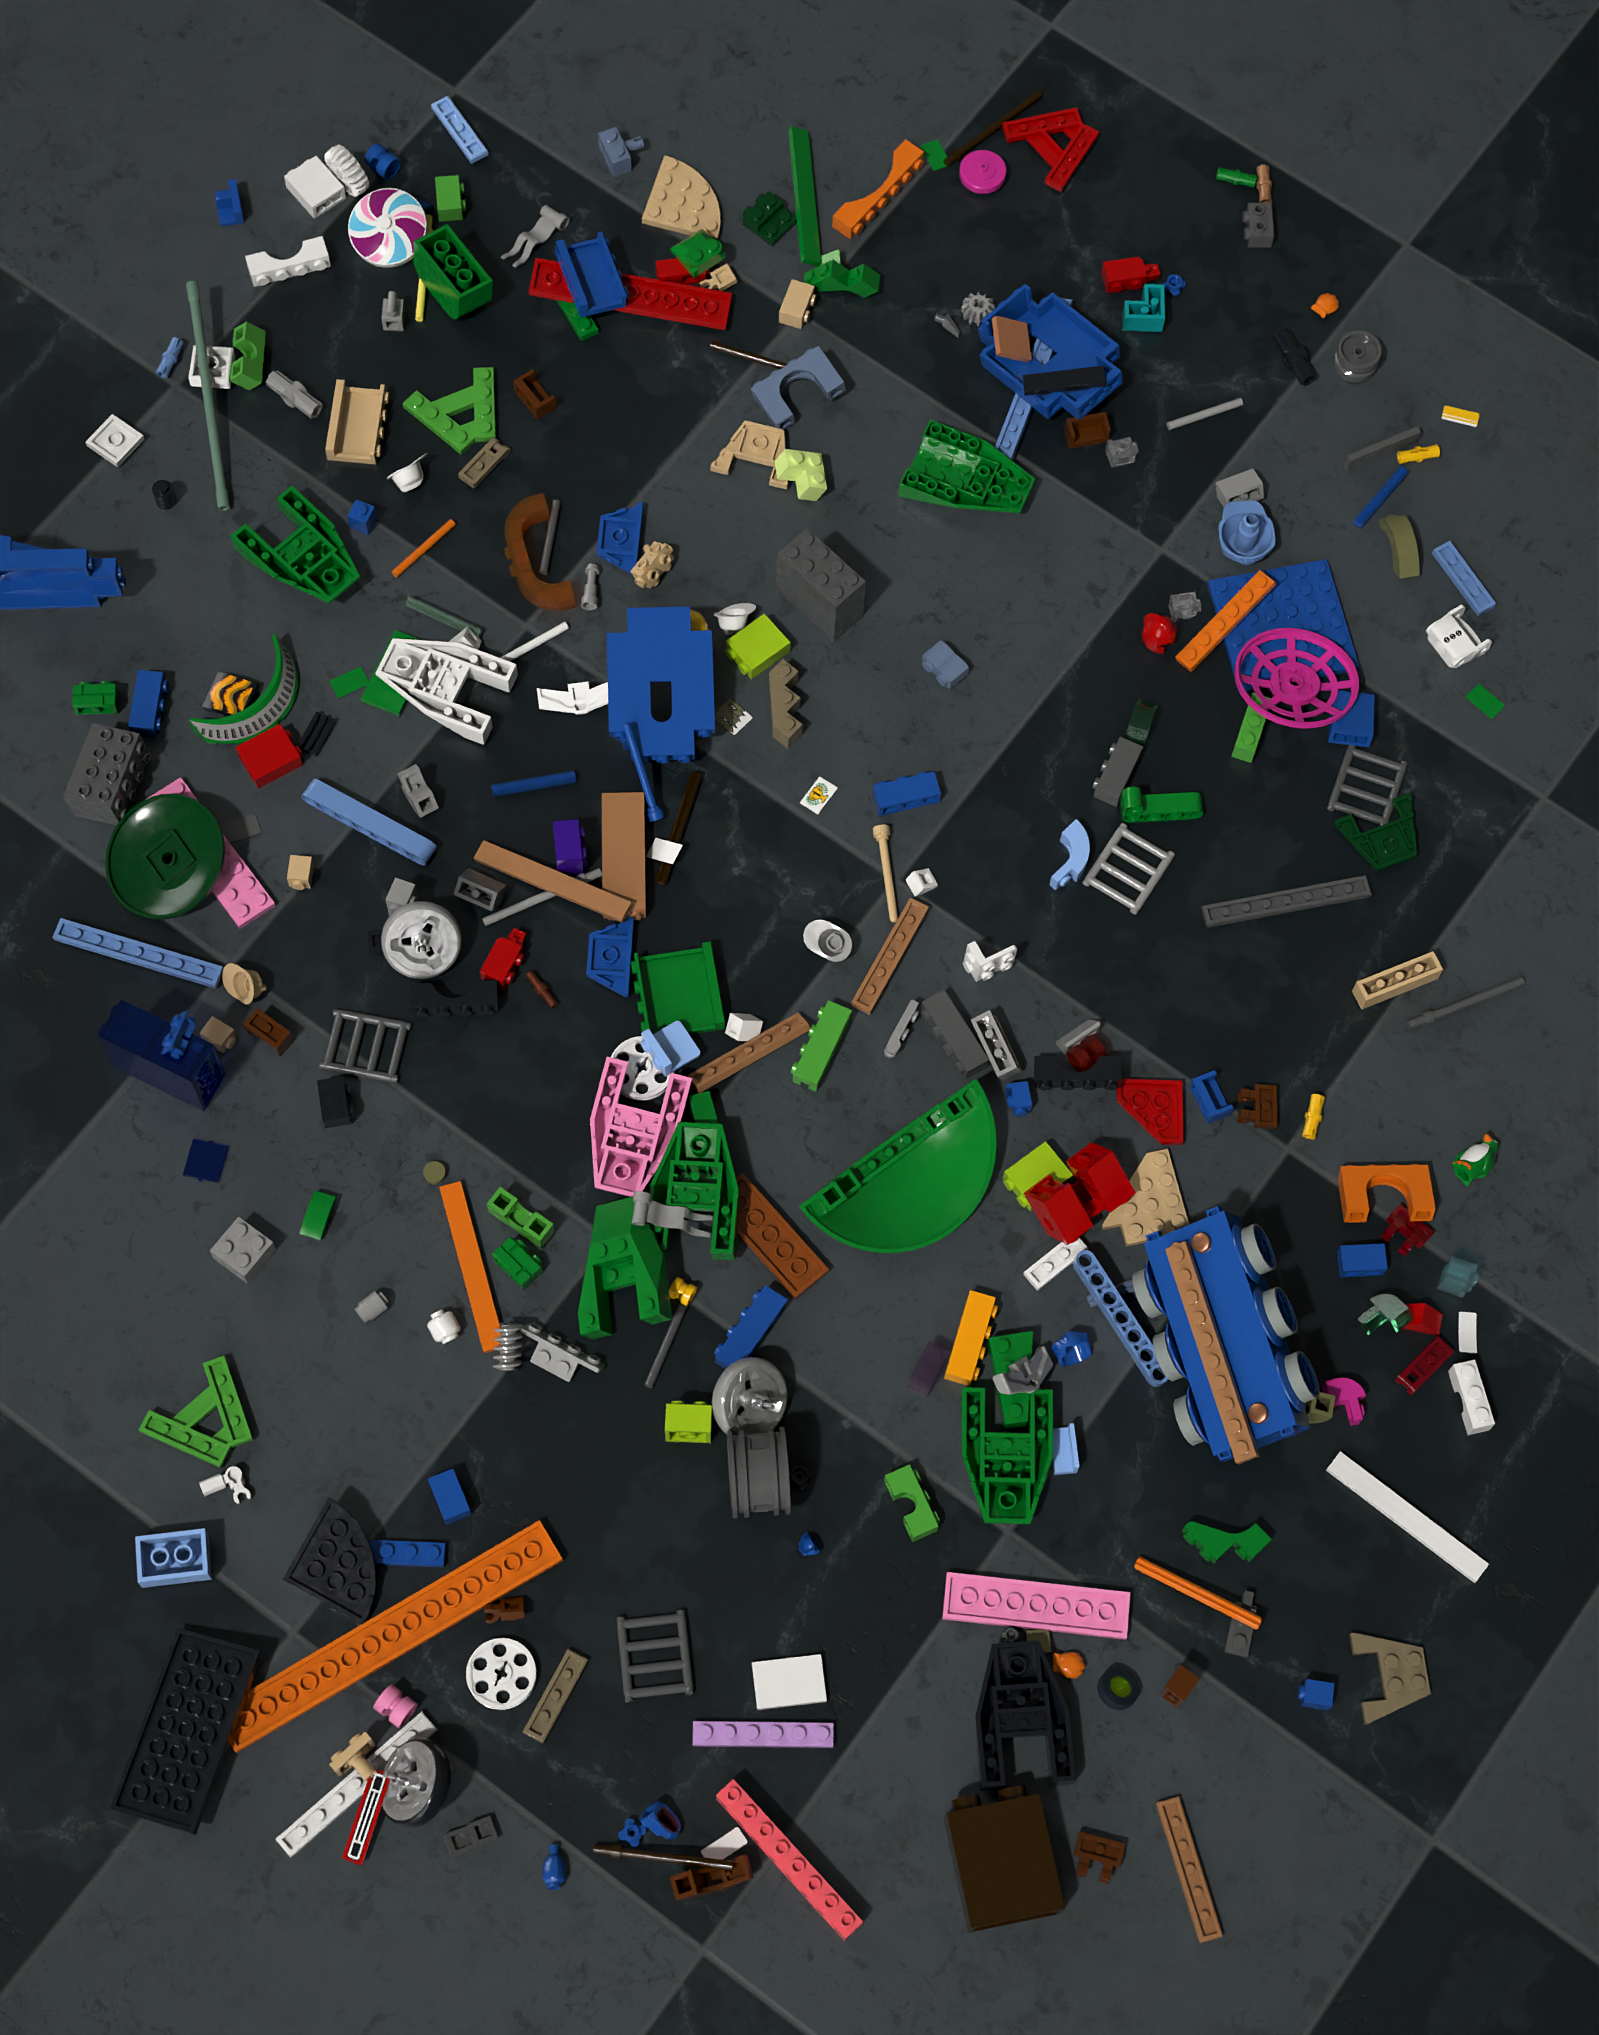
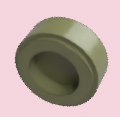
M432 1161L425 1165L423 1175L428 1183L435 1185L445 1179L446 1171L440 1162Z

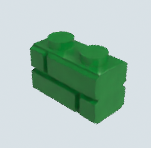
M102 681L100 684L80 682L79 685H73L72 706L76 715L118 713L119 692L116 683L110 681Z
M509 1237L492 1253V1258L525 1290L542 1274L541 1265L543 1263L535 1254L531 1256L525 1251L527 1247L520 1239L515 1241L512 1237Z

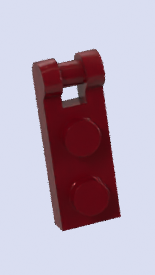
M1437 1336L1395 1381L1399 1385L1405 1386L1408 1389L1407 1392L1412 1396L1454 1351ZM1411 1373L1417 1378L1414 1383L1408 1378Z

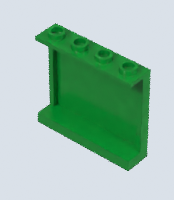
M711 942L702 943V948L638 957L637 953H634V961L630 962L632 974H637L638 981H634L635 993H640L641 1001H637L639 1014H643L644 1021L640 1022L642 1032L650 1029L652 1034L675 1021H680L689 1035L725 1029Z

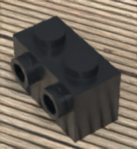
M343 1076L317 1080L324 1127L331 1128L351 1124L350 1117L354 1116L352 1103L348 1104L347 1096H351L349 1083H345Z

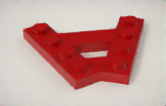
M1077 107L1002 123L1007 143L1026 139L1052 167L1045 178L1044 184L1062 192L1099 136V131L1082 123ZM1064 132L1071 141L1063 151L1049 134Z

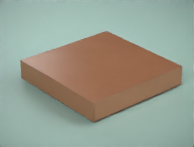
M1000 316L993 317L992 325L996 356L1022 362L1032 360L1027 323Z

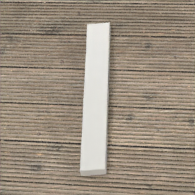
M1341 1451L1326 1469L1327 1472L1473 1583L1479 1579L1489 1565Z
M421 1711L366 1760L374 1769L383 1771L389 1757L400 1745L412 1739H428L437 1729ZM355 1769L280 1834L276 1841L292 1858L363 1796L367 1781Z

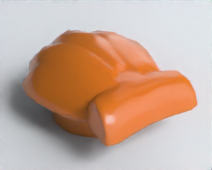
M1322 294L1311 309L1322 318H1325L1327 314L1333 313L1339 308V301L1334 294Z
M1067 1652L1061 1655L1053 1653V1674L1059 1673L1071 1679L1082 1675V1670L1086 1666L1080 1654L1076 1652Z

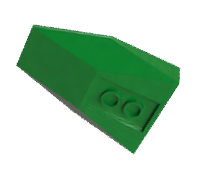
M930 419L922 435V444L910 469H906L899 483L898 497L953 508L1020 513L1035 482V478L986 440Z

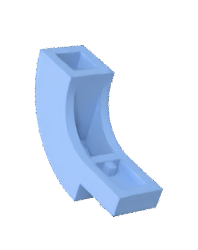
M1077 819L1061 834L1060 842L1067 848L1070 858L1051 876L1049 885L1055 891L1060 886L1064 887L1067 885L1071 878L1077 882L1083 875L1090 852L1089 839L1084 827Z

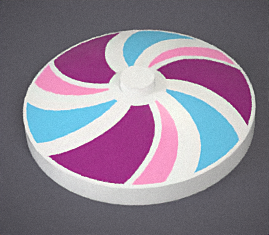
M384 188L367 194L356 204L350 215L348 232L354 249L365 261L379 267H396L413 259L414 241L427 235L428 223L423 208L413 196L399 189Z

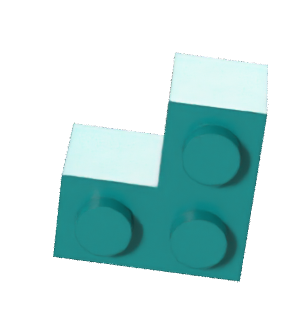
M1144 284L1142 301L1125 300L1122 331L1162 332L1165 321L1164 284Z

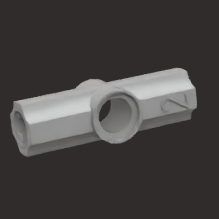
M278 370L272 371L268 375L266 385L278 393L289 407L298 408L311 419L316 418L323 408L322 403L311 396L301 383L291 381Z

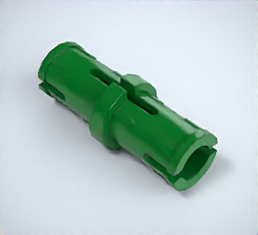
M1218 167L1216 180L1252 188L1255 187L1257 175L1240 172L1238 169L1235 171Z

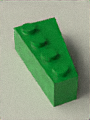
M1033 1331L990 1337L988 1339L987 1348L993 1376L1011 1372L1009 1365L1020 1358L1027 1356L1028 1361L1031 1360ZM995 1385L1003 1431L1026 1428L1030 1393L1002 1394L999 1393Z

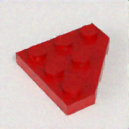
M1123 1079V1088L1116 1089V1102L1160 1145H1182V1081Z

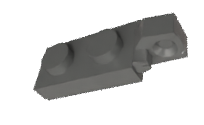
M1249 1591L1243 1592L1242 1601H1236V1605L1257 1614V1606L1252 1605L1254 1593ZM1231 1617L1224 1652L1247 1658L1253 1628Z

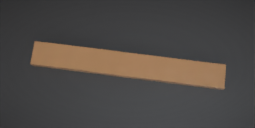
M484 840L474 856L476 862L621 923L624 922L633 905L628 900Z

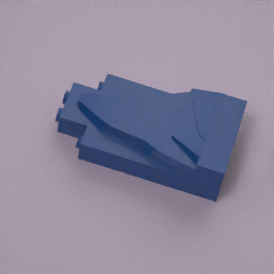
M0 535V610L101 607V599H104V597L122 596V588H126V578L123 576L122 566L118 565L116 558H93V556H89L87 548L45 549L15 542L9 536Z

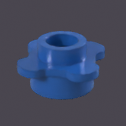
M1169 275L1167 282L1163 283L1164 290H1168L1174 296H1178L1180 290L1185 287L1186 282L1179 275Z
M630 1818L625 1821V1827L622 1831H619L618 1837L620 1840L630 1843L632 1847H637L641 1836L646 1833V1828L643 1825L639 1826Z

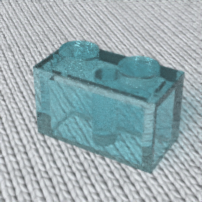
M1452 1256L1443 1268L1437 1289L1463 1298L1465 1293L1471 1292L1472 1287L1476 1285L1479 1273H1476L1478 1265Z

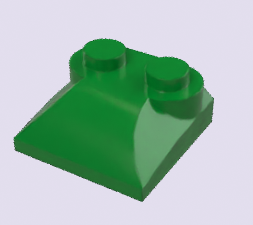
M703 229L670 248V251L693 278L726 258V253L722 250L721 243L716 239H712Z

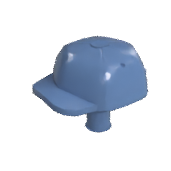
M1254 500L1234 501L1225 505L1218 528L1223 555L1244 565H1250L1262 560L1275 546L1273 523L1266 516L1263 506Z

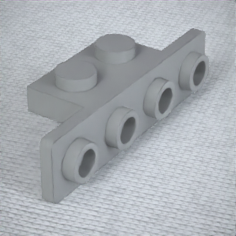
M527 1323L520 1330L521 1333L539 1342L530 1362L567 1382L572 1380L579 1364L596 1373H599L605 1367V1364L601 1362L599 1357L581 1352V1348L578 1346L564 1343L559 1336L547 1334L542 1331L540 1326L534 1323Z

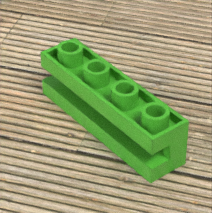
M829 1000L825 1007L821 1006L817 1015L819 1021L817 1025H812L808 1034L810 1040L808 1044L804 1043L799 1055H802L799 1062L795 1061L791 1069L794 1083L801 1085L803 1082L809 1085L808 1089L817 1092L850 1022L852 1010Z

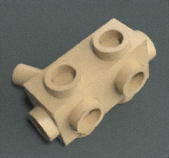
M654 541L651 546L649 544L644 545L643 551L645 554L630 571L635 578V583L641 588L647 587L651 589V587L657 586L660 582L659 577L663 572L671 568V562L674 560L671 554L673 549L666 543L661 544Z

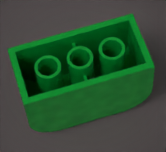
M448 224L414 241L413 262L417 274L451 318L457 319L491 301L493 280Z

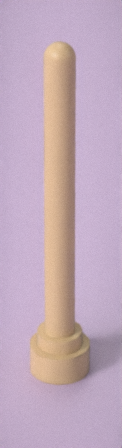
M882 824L873 827V836L879 842L889 918L891 922L895 923L898 920L887 844L890 828L889 825Z

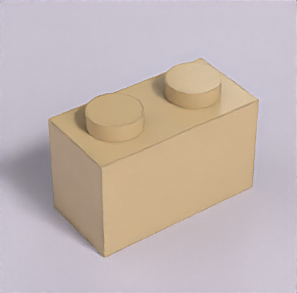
M791 280L779 310V323L802 329L804 322L807 323L809 320L810 306H814L817 295L814 294L813 285Z

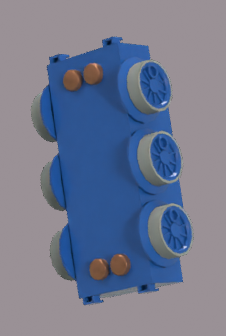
M1216 1206L1206 1210L1207 1218L1165 1235L1160 1231L1146 1235L1148 1242L1144 1243L1149 1260L1146 1261L1145 1269L1133 1273L1132 1281L1138 1302L1147 1316L1155 1318L1164 1314L1169 1319L1166 1331L1155 1335L1153 1338V1348L1159 1366L1169 1380L1175 1381L1185 1377L1190 1383L1187 1395L1174 1400V1412L1182 1434L1191 1445L1205 1441L1210 1445L1213 1456H1217L1220 1461L1225 1462L1233 1459L1234 1456L1165 1249L1184 1241L1189 1243L1257 1448L1310 1429L1311 1426L1305 1411L1306 1402L1318 1398L1320 1390L1316 1374L1306 1355L1301 1351L1290 1353L1285 1337L1297 1333V1320L1292 1305L1284 1291L1280 1287L1270 1290L1268 1288L1264 1273L1276 1268V1260L1267 1235L1258 1224L1243 1228L1239 1216L1222 1211V1207Z

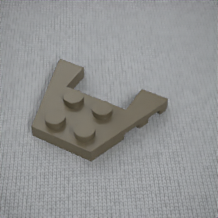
M1358 1633L1349 1634L1353 1655L1377 1654L1384 1700L1361 1703L1364 1725L1370 1724L1431 1694L1422 1647Z

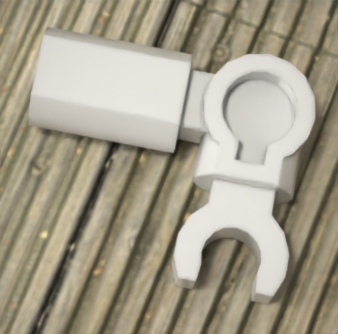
M230 1467L222 1476L220 1473L199 1482L204 1497L226 1488L225 1485L229 1484L230 1489L235 1491L233 1498L237 1505L240 1504L238 1496L241 1493H245L248 1500L251 1499L249 1490L243 1486L246 1483L243 1473L238 1467Z

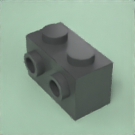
M1248 203L1246 211H1243L1242 222L1246 223L1244 240H1247L1248 248L1271 247L1274 239L1271 203Z
M468 868L459 876L453 895L493 911L501 904L507 885Z

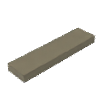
M567 1649L523 1730L524 1734L544 1744L586 1667L588 1659Z

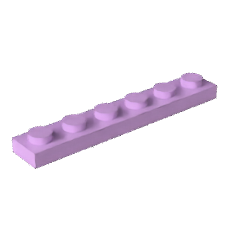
M693 1721V1746L833 1748V1723Z

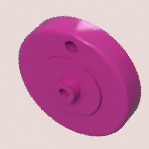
M977 150L963 158L960 164L959 176L962 184L968 190L978 194H988L997 191L1004 184L1007 169L1004 160L998 154L988 150Z

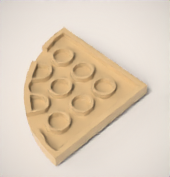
M664 155L642 217V223L690 236L703 229L712 239L718 240L721 225L719 204L710 185L696 170L675 158Z

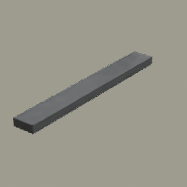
M1364 875L1204 905L1201 910L1206 928L1368 898L1372 894L1367 877Z

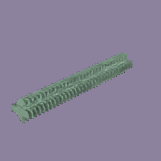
M408 596L406 600L407 607L421 612L428 617L430 616L432 619H437V621L459 631L468 627L480 639L483 628L481 629L480 627L478 629L479 626L476 628V625H471L472 623L469 625V622L467 624L465 620L462 622V619L460 621V618L451 616V613L449 615V612L446 614L440 608L437 610V607L435 609V606H430L431 604L428 606V603L426 605V602L424 603L422 600L419 602V599L417 600L415 597L412 599V596Z

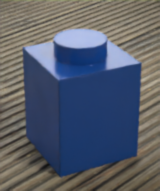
M355 500L347 516L350 529L369 535L377 520L375 506L359 500Z
M1306 1679L1303 1685H1299L1298 1699H1301V1706L1329 1710L1333 1703L1334 1683Z

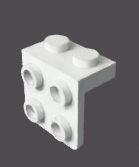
M973 941L967 944L963 966L967 973L972 974L976 982L982 979L986 981L993 977L994 973L1000 970L1004 972L1013 966L1017 948L1015 945H1012L985 959L978 945Z

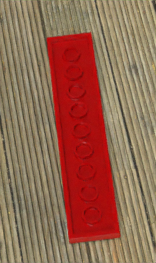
M536 258L529 295L574 303L559 262ZM621 273L622 285L627 287L629 297L626 298V306L614 309L615 311L726 330L732 293Z

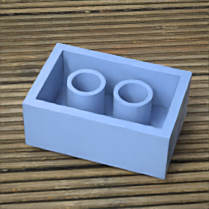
M205 1528L135 1537L137 1578L142 1588L212 1580L209 1534Z

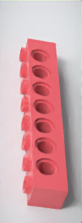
M734 1779L716 1795V1800L844 1941L863 1924V1921Z

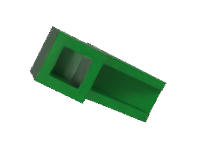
M832 259L805 272L804 283L813 285L814 292L843 290L866 298L878 292L880 274L865 264L848 270Z
M1193 1521L1188 1522L1182 1529L1184 1539L1190 1545L1194 1544L1200 1550L1199 1553L1207 1562L1211 1561L1213 1564L1232 1546L1235 1548V1553L1242 1560L1246 1559L1250 1562L1272 1540L1256 1523L1248 1530L1237 1534L1227 1533Z

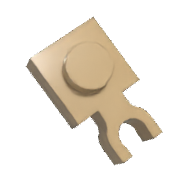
M725 264L711 272L712 278L701 281L700 286L701 288L710 286L708 289L714 290L718 288L719 291H723L736 284L737 279L728 264Z

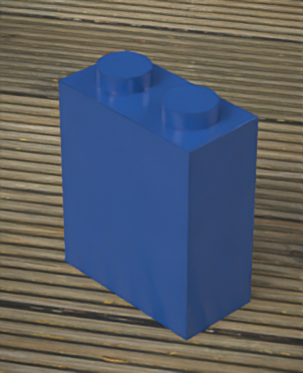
M1338 690L1337 698L1332 707L1342 711L1349 701L1351 692ZM1363 692L1357 694L1356 701L1351 710L1341 719L1328 725V743L1370 747L1374 729L1375 695Z

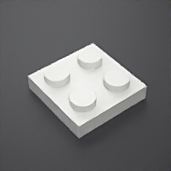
M112 414L86 441V445L110 463L119 467L145 439L141 433Z

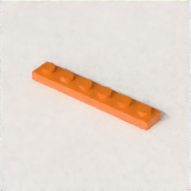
M1259 570L1175 657L1176 661L1192 672L1276 586L1275 581Z

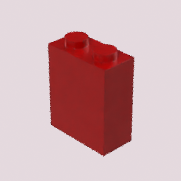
M281 724L235 747L239 759L258 789L303 766L301 761L303 754L298 745L294 747L291 742L293 738L289 730H284Z

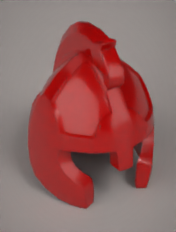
M1149 613L1144 617L1142 641L1152 652L1164 654L1165 647L1160 645L1173 644L1176 641L1177 631L1175 623L1166 615L1160 616Z

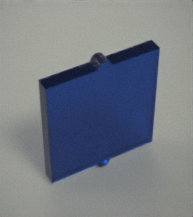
M193 1139L183 1176L198 1179L199 1182L204 1180L219 1183L229 1147L214 1144L212 1141L205 1142Z

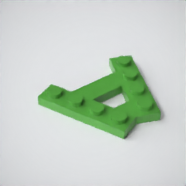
M493 367L473 368V386L430 402L416 390L403 402V408L462 455L475 442H489L493 437L496 438ZM474 407V421L460 426L450 418Z
M225 1356L203 1363L210 1384L207 1389L172 1419L149 1410L139 1428V1432L219 1468H222L231 1448L253 1441ZM218 1408L224 1426L211 1438L193 1430L198 1423L214 1409Z

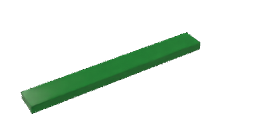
M791 126L788 134L801 263L818 267L821 264L809 133L807 130Z

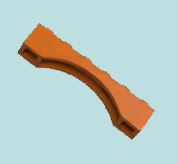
M905 139L893 152L892 170L883 185L865 198L844 203L833 215L832 227L850 240L855 235L860 234L864 225L874 219L876 212L886 206L891 196H895L899 192L900 187L910 181L912 174L922 168L924 164V151Z

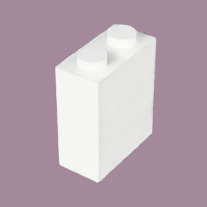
M317 156L306 160L302 165L290 170L284 176L286 188L314 219L346 199L344 186Z

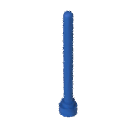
M626 722L623 724V730L649 806L646 814L650 822L665 817L663 808H660L659 804H656L631 724Z

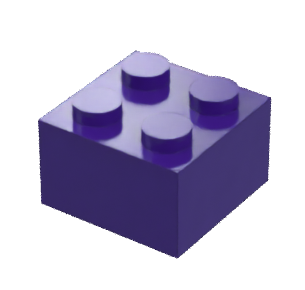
M578 819L554 821L553 831L557 871L570 877L583 873V868L587 867L583 827H579Z

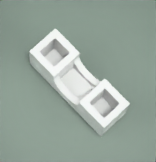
M1471 1360L1453 1364L1448 1373L1454 1392H1459L1463 1402V1412L1461 1415L1467 1434L1472 1435L1489 1431L1495 1425L1476 1361Z

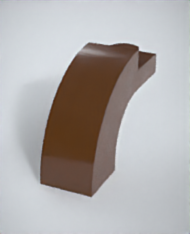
M742 1855L729 1860L734 1861L733 1871L705 1867L671 1876L670 1881L676 1901L708 1895L753 1879L748 1856Z

